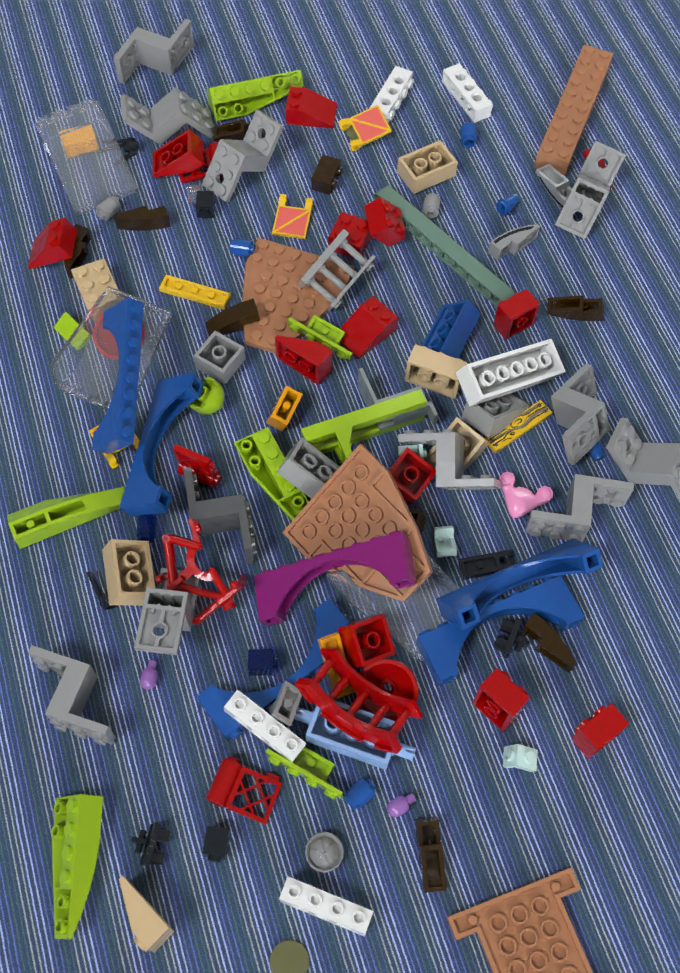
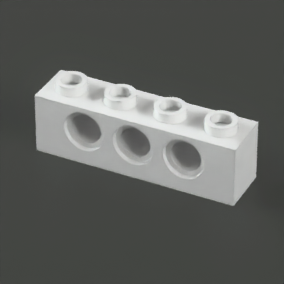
M460 63L443 70V84L474 123L491 116L493 107L491 100L485 96L483 90L477 86L474 79L469 76L466 69Z
M395 66L370 106L372 108L378 105L387 123L393 120L396 109L400 108L402 99L406 98L408 89H411L414 83V79H412L413 72Z
M239 690L234 693L224 706V711L292 763L306 745V742Z
M287 877L279 898L280 902L362 936H365L373 914L372 910L291 877Z

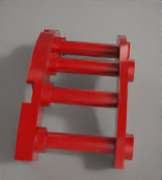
M322 648L320 652L326 661L314 677L298 678L295 682L300 693L310 705L314 702L322 710L320 715L350 737L362 743L364 740L375 744L374 748L399 754L402 746L397 739V734L409 717L420 719L423 717L415 700L398 697L376 687L372 682L367 681L347 663L338 649ZM332 668L341 678L329 695H327L319 683ZM349 684L360 694L348 711H345L334 701L345 686ZM367 698L380 705L368 724L354 717ZM388 710L400 714L389 731L376 728Z

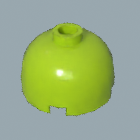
M206 377L204 378L205 381L200 398L194 400L191 405L189 404L190 408L202 415H210L223 407L225 397L223 387L213 378Z

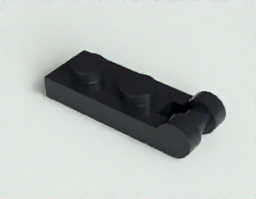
M511 550L459 559L458 565L462 579L466 580L491 575L514 565L515 563L511 559L513 557ZM499 560H504L505 564H500Z

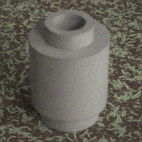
M430 193L424 199L422 214L427 218H436L439 214L441 200L437 194Z
M114 196L108 197L96 206V214L100 219L107 221L119 212L121 203Z

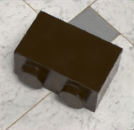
M322 155L311 178V190L328 195L331 194L332 189H335L337 186L338 177H341L343 173L341 159Z

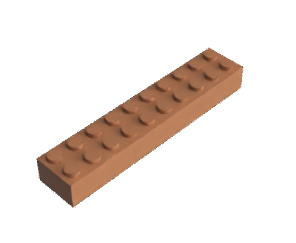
M583 45L537 153L534 168L539 169L547 164H551L562 175L566 176L610 68L614 53Z

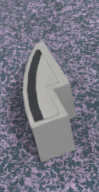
M547 164L537 169L536 174L552 199L563 209L572 188L569 186V180L551 164Z
M538 224L527 225L498 236L490 242L488 253L496 260L501 259L508 252L516 255L537 238L540 226Z

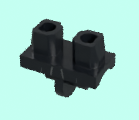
M516 617L515 621L504 618L499 630L510 635L508 639L497 635L493 648L503 652L502 657L508 658L513 643L516 645L514 650L520 652L522 647L527 648L530 642L525 638L526 632L521 631L520 635L517 636L522 619Z
M155 822L150 825L147 839H145L147 834L145 830L140 831L139 838L132 837L131 842L136 844L135 853L141 854L144 846L139 865H162L165 853L154 850L156 842L167 844L171 832L161 828V824Z

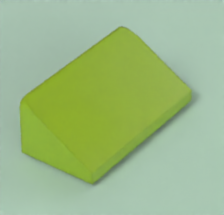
M67 312L61 316L54 326V329L75 350L90 341L88 333Z

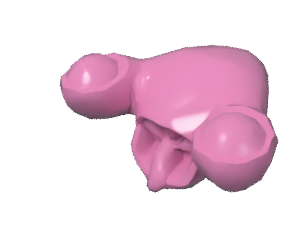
M504 472L499 477V481H502V491L507 510L512 518L522 517L531 512V510L548 503L553 498V491L550 487L543 486L534 495L527 488L514 487V474Z

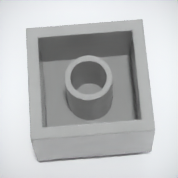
M217 331L210 335L193 356L195 368L224 385L246 360L245 347Z

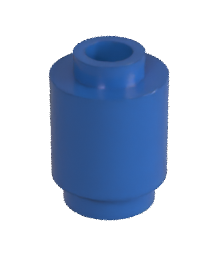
M465 123L460 127V139L464 147L471 148L477 141L476 126L473 123Z
M236 238L231 240L229 251L234 256L248 258L250 254H254L253 250L254 248L256 249V245L251 240Z
M361 778L346 791L347 794L344 796V799L354 811L358 807L361 809L376 795L374 792L376 787L369 779L364 780Z

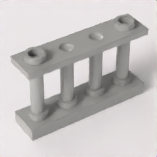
M345 229L341 231L297 284L302 289L306 284L312 286L331 303L328 307L329 312L332 308L335 310L342 303L341 297L364 270L367 272L374 265L372 261L376 257L372 255L367 260L347 243L346 237L349 233ZM338 247L345 249L363 265L358 273L336 255L337 252L335 250ZM327 260L335 262L353 278L348 285H345L326 268L324 263ZM317 272L319 274L322 273L342 290L337 298L315 281L314 275Z

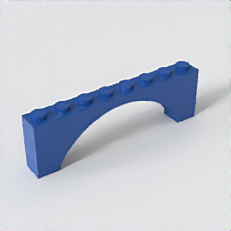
M130 297L104 311L103 329L109 330L113 334L119 354V369L114 394L101 424L93 432L92 450L106 454L134 443L144 303Z
M194 373L158 380L119 506L120 509L131 517L168 512L172 494L157 482L154 467L159 443L173 420L189 404L201 396L204 382Z
M571 539L436 598L441 617L464 630L481 622L480 615L493 600L509 590L543 578L566 574H588L604 567L600 550L597 547Z
M561 575L555 578L552 576L546 578L539 585L532 584L528 586L523 592L519 593V591H516L504 600L497 599L493 601L481 613V622L464 630L446 621L439 624L432 631L429 629L419 633L416 645L439 687L457 678L459 674L457 669L458 657L464 642L475 629L491 619L506 615L532 616L535 613L541 619L559 626L562 631L579 625L585 616Z
M330 598L313 610V617L317 623L313 646L302 666L290 678L285 680L296 686L295 682L298 678H312L324 664L317 639L335 632L339 633L337 627L350 623ZM284 682L262 691L241 693L269 714L268 709L276 701L281 685ZM212 684L196 696L197 701L227 741L231 738L234 740L243 733L242 730L245 728L224 711V706L235 692L216 688Z

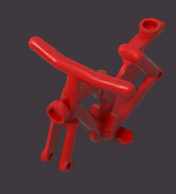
M190 518L188 522L193 532V539L171 533L162 536L168 574L162 573L155 576L158 584L167 580V590L188 592L215 600L193 618V624L198 625L220 606H223L224 611L236 607L233 597L245 587L247 575L241 574L239 581L233 580L230 583L231 588L227 589L215 568H209L208 572L199 569L195 563V554L197 550L203 548L199 535L202 532V528L198 520L194 521L193 518ZM174 544L188 548L186 555L187 567L180 574L177 572ZM194 575L201 580L214 581L220 593L184 583Z

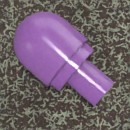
M149 660L148 667L142 671L140 685L145 690H150L156 685L158 671L155 670L157 666L156 661Z
M412 793L406 797L402 795L397 796L388 803V814L392 817L403 815L410 809L408 805L415 802L416 798Z

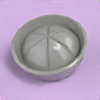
M316 833L306 844V861L316 871H333L343 860L344 849L342 842L332 833Z

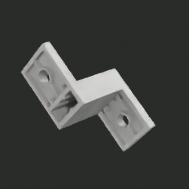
M185 19L179 25L177 31L172 34L171 38L137 27L113 57L119 83L125 84L139 64L173 75L194 47L191 20Z
M176 87L149 110L146 106H142L126 94L120 97L123 122L159 145L186 123L209 138L214 136L211 111Z
M256 110L244 140L220 139L202 185L208 190L214 191V194L225 202H230L242 172H265L284 126L262 111ZM263 129H265L266 132L264 138L261 135ZM221 174H223L224 177L223 182L220 181Z
M595 140L555 223L556 226L586 239L610 192V186L626 156L625 153ZM603 158L606 159L608 165L605 168H600L598 161ZM577 211L583 214V218L579 221L573 218V214Z
M587 363L551 396L557 424L568 428L562 435L567 461L572 465H575L610 430L605 403L592 398L597 393L593 367Z
M620 418L606 448L628 482L671 486L680 500V443H643L628 418Z
M442 429L440 433L435 432V430H423V433H416L415 430H406L405 434H398V442L405 445H436L437 488L443 490L502 489V481L497 480L492 475H480V478L464 475V437L454 431V429Z
M575 474L567 491L565 515L531 510L525 526V533L536 537L547 536L555 540L575 539L583 542L591 527L593 503L624 507L634 490V483Z
M161 568L160 574H168L167 568ZM192 575L184 584L199 587L201 579ZM167 580L158 584L157 589L146 588L134 649L136 651L178 655L182 631L191 632L198 595L183 591L167 590ZM156 628L166 629L165 633L161 636L154 634Z
M31 645L28 654L33 659L32 661L38 665L37 668L45 672H49V670L55 671L58 676L62 677L45 712V715L50 719L49 722L55 725L54 728L59 731L66 732L68 729L73 731L77 737L86 739V736L94 738L93 741L97 744L105 746L108 743L113 745L116 736L109 726L80 717L98 678L89 664Z

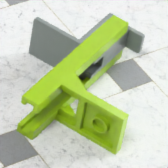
M359 368L358 389L366 407L302 428L301 434L307 442L323 454L335 450L342 465L352 453V444L423 421L425 415H428L432 424L437 423L438 413L432 401H426L420 386L377 400L363 368Z

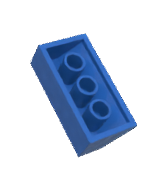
M469 299L443 305L422 346L436 352H442L453 358H459L481 313Z

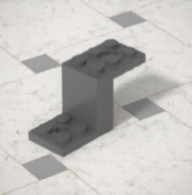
M191 467L183 468L190 518H193L194 521L198 520L201 525L202 532L199 535L203 536L241 529L246 564H253V556H257L249 502L244 501L243 494L201 501L196 473H192Z

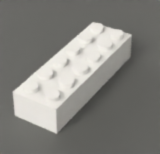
M551 338L467 364L455 373L471 407L552 380L566 371Z

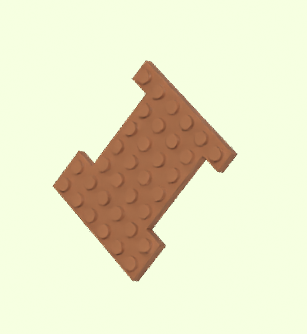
M572 868L447 917L455 941L477 933L492 973H593L561 900L562 897L581 890Z

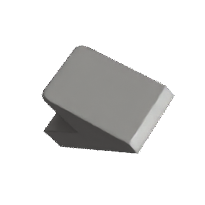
M285 681L281 685L276 701L268 709L271 716L288 726L292 725L302 697L296 686Z

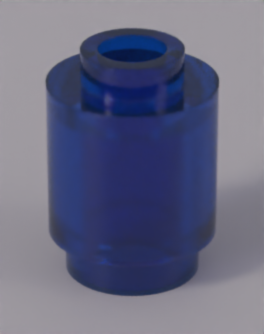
M153 514L139 516L137 518V537L139 541L154 542V538L157 536V518Z

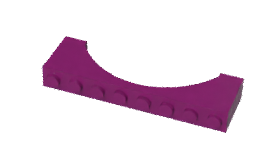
M393 531L387 536L373 537L367 542H357L347 548H337L327 554H317L314 558L300 559L297 563L281 565L278 569L264 570L261 574L254 575L259 621L267 626L285 622L292 603L303 588L320 574L340 566L359 565L375 569L383 573L389 579V584L396 589L417 584L409 537L402 531Z

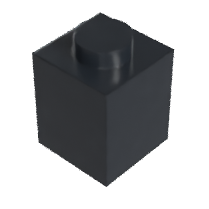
M197 191L195 206L197 218H214V191Z
M207 826L202 853L204 857H208L207 861L220 863L221 859H227L231 835L230 829Z

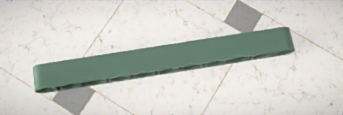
M387 185L373 195L374 200L382 197L396 207H399L402 212V223L405 225L406 230L494 306L497 307L502 300H507L515 294L508 285L392 187Z

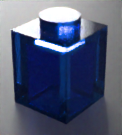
M248 649L249 676L274 675V669H278V656H274V650Z

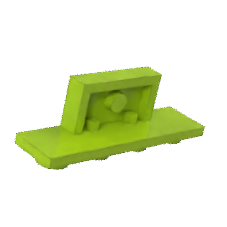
M316 315L312 317L307 327L289 317L288 326H290L289 328L293 332H300L305 335L307 340L326 345L342 360H351L352 352L339 346L345 335L344 331Z
M304 747L292 763L268 748L265 751L269 757L268 761L279 767L280 764L285 766L289 774L294 777L302 776L306 779V784L315 789L319 786L325 790V795L334 800L336 797L339 799L343 797L342 791L326 783L335 764Z

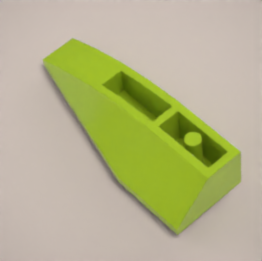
M301 70L207 88L206 93L213 116L216 121L248 115L289 94L290 86L303 87L304 85Z
M267 427L234 442L250 476L293 521L308 504V500L302 491L277 473L285 457L269 428Z
M120 487L44 500L7 515L13 538L18 547L22 549L120 509L119 506L125 488Z
M78 794L56 798L54 826L51 831L55 939H72L82 915L96 867L100 843L103 796Z

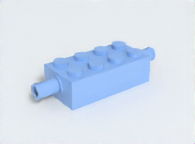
M334 701L338 706H340L345 711H348V709L351 707L344 703ZM317 705L313 712L300 707L297 708L294 719L308 724V730L305 735L306 742L387 770L390 758L393 755L410 761L413 760L416 751L415 747L400 743L402 749L399 754L374 748L375 744L364 740L362 743L339 730L320 715L322 710ZM359 709L354 717L368 724L375 714ZM383 717L376 728L389 731L395 721Z

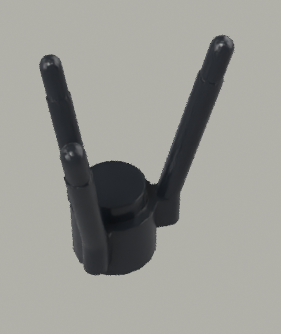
M134 137L104 141L103 144L105 145L122 144L97 150V153L123 148L124 152H128V154L114 163V166H117L129 157L136 155L135 151L138 150V145Z
M97 570V575L102 593L91 572L88 571L87 575L99 599L100 607L103 610L118 607L119 605H109L108 592L101 571Z

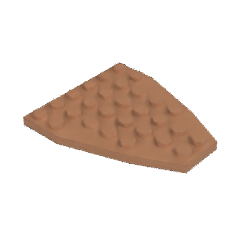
M258 237L255 243L256 249L254 248L253 250L254 254H250L245 264L242 302L254 298L260 321L244 325L245 345L276 354L275 337L277 335L297 339L304 336V334L300 332L295 333L289 328V317L307 327L314 315L322 318L328 312V307L331 303L312 286L306 284L302 289L297 285L320 257L319 255ZM327 260L324 263L326 268L345 285L349 284L351 276L335 262ZM317 272L314 275L315 281L335 298L342 292L322 273L319 274Z
M362 444L358 445L282 532L307 559H311L317 554H327L337 548H347L357 542L370 541L373 537H383L393 531H402L410 539L417 584L396 589L389 584V579L383 573L359 565H345L328 570L361 588L402 602H406L433 573L419 529L390 471Z

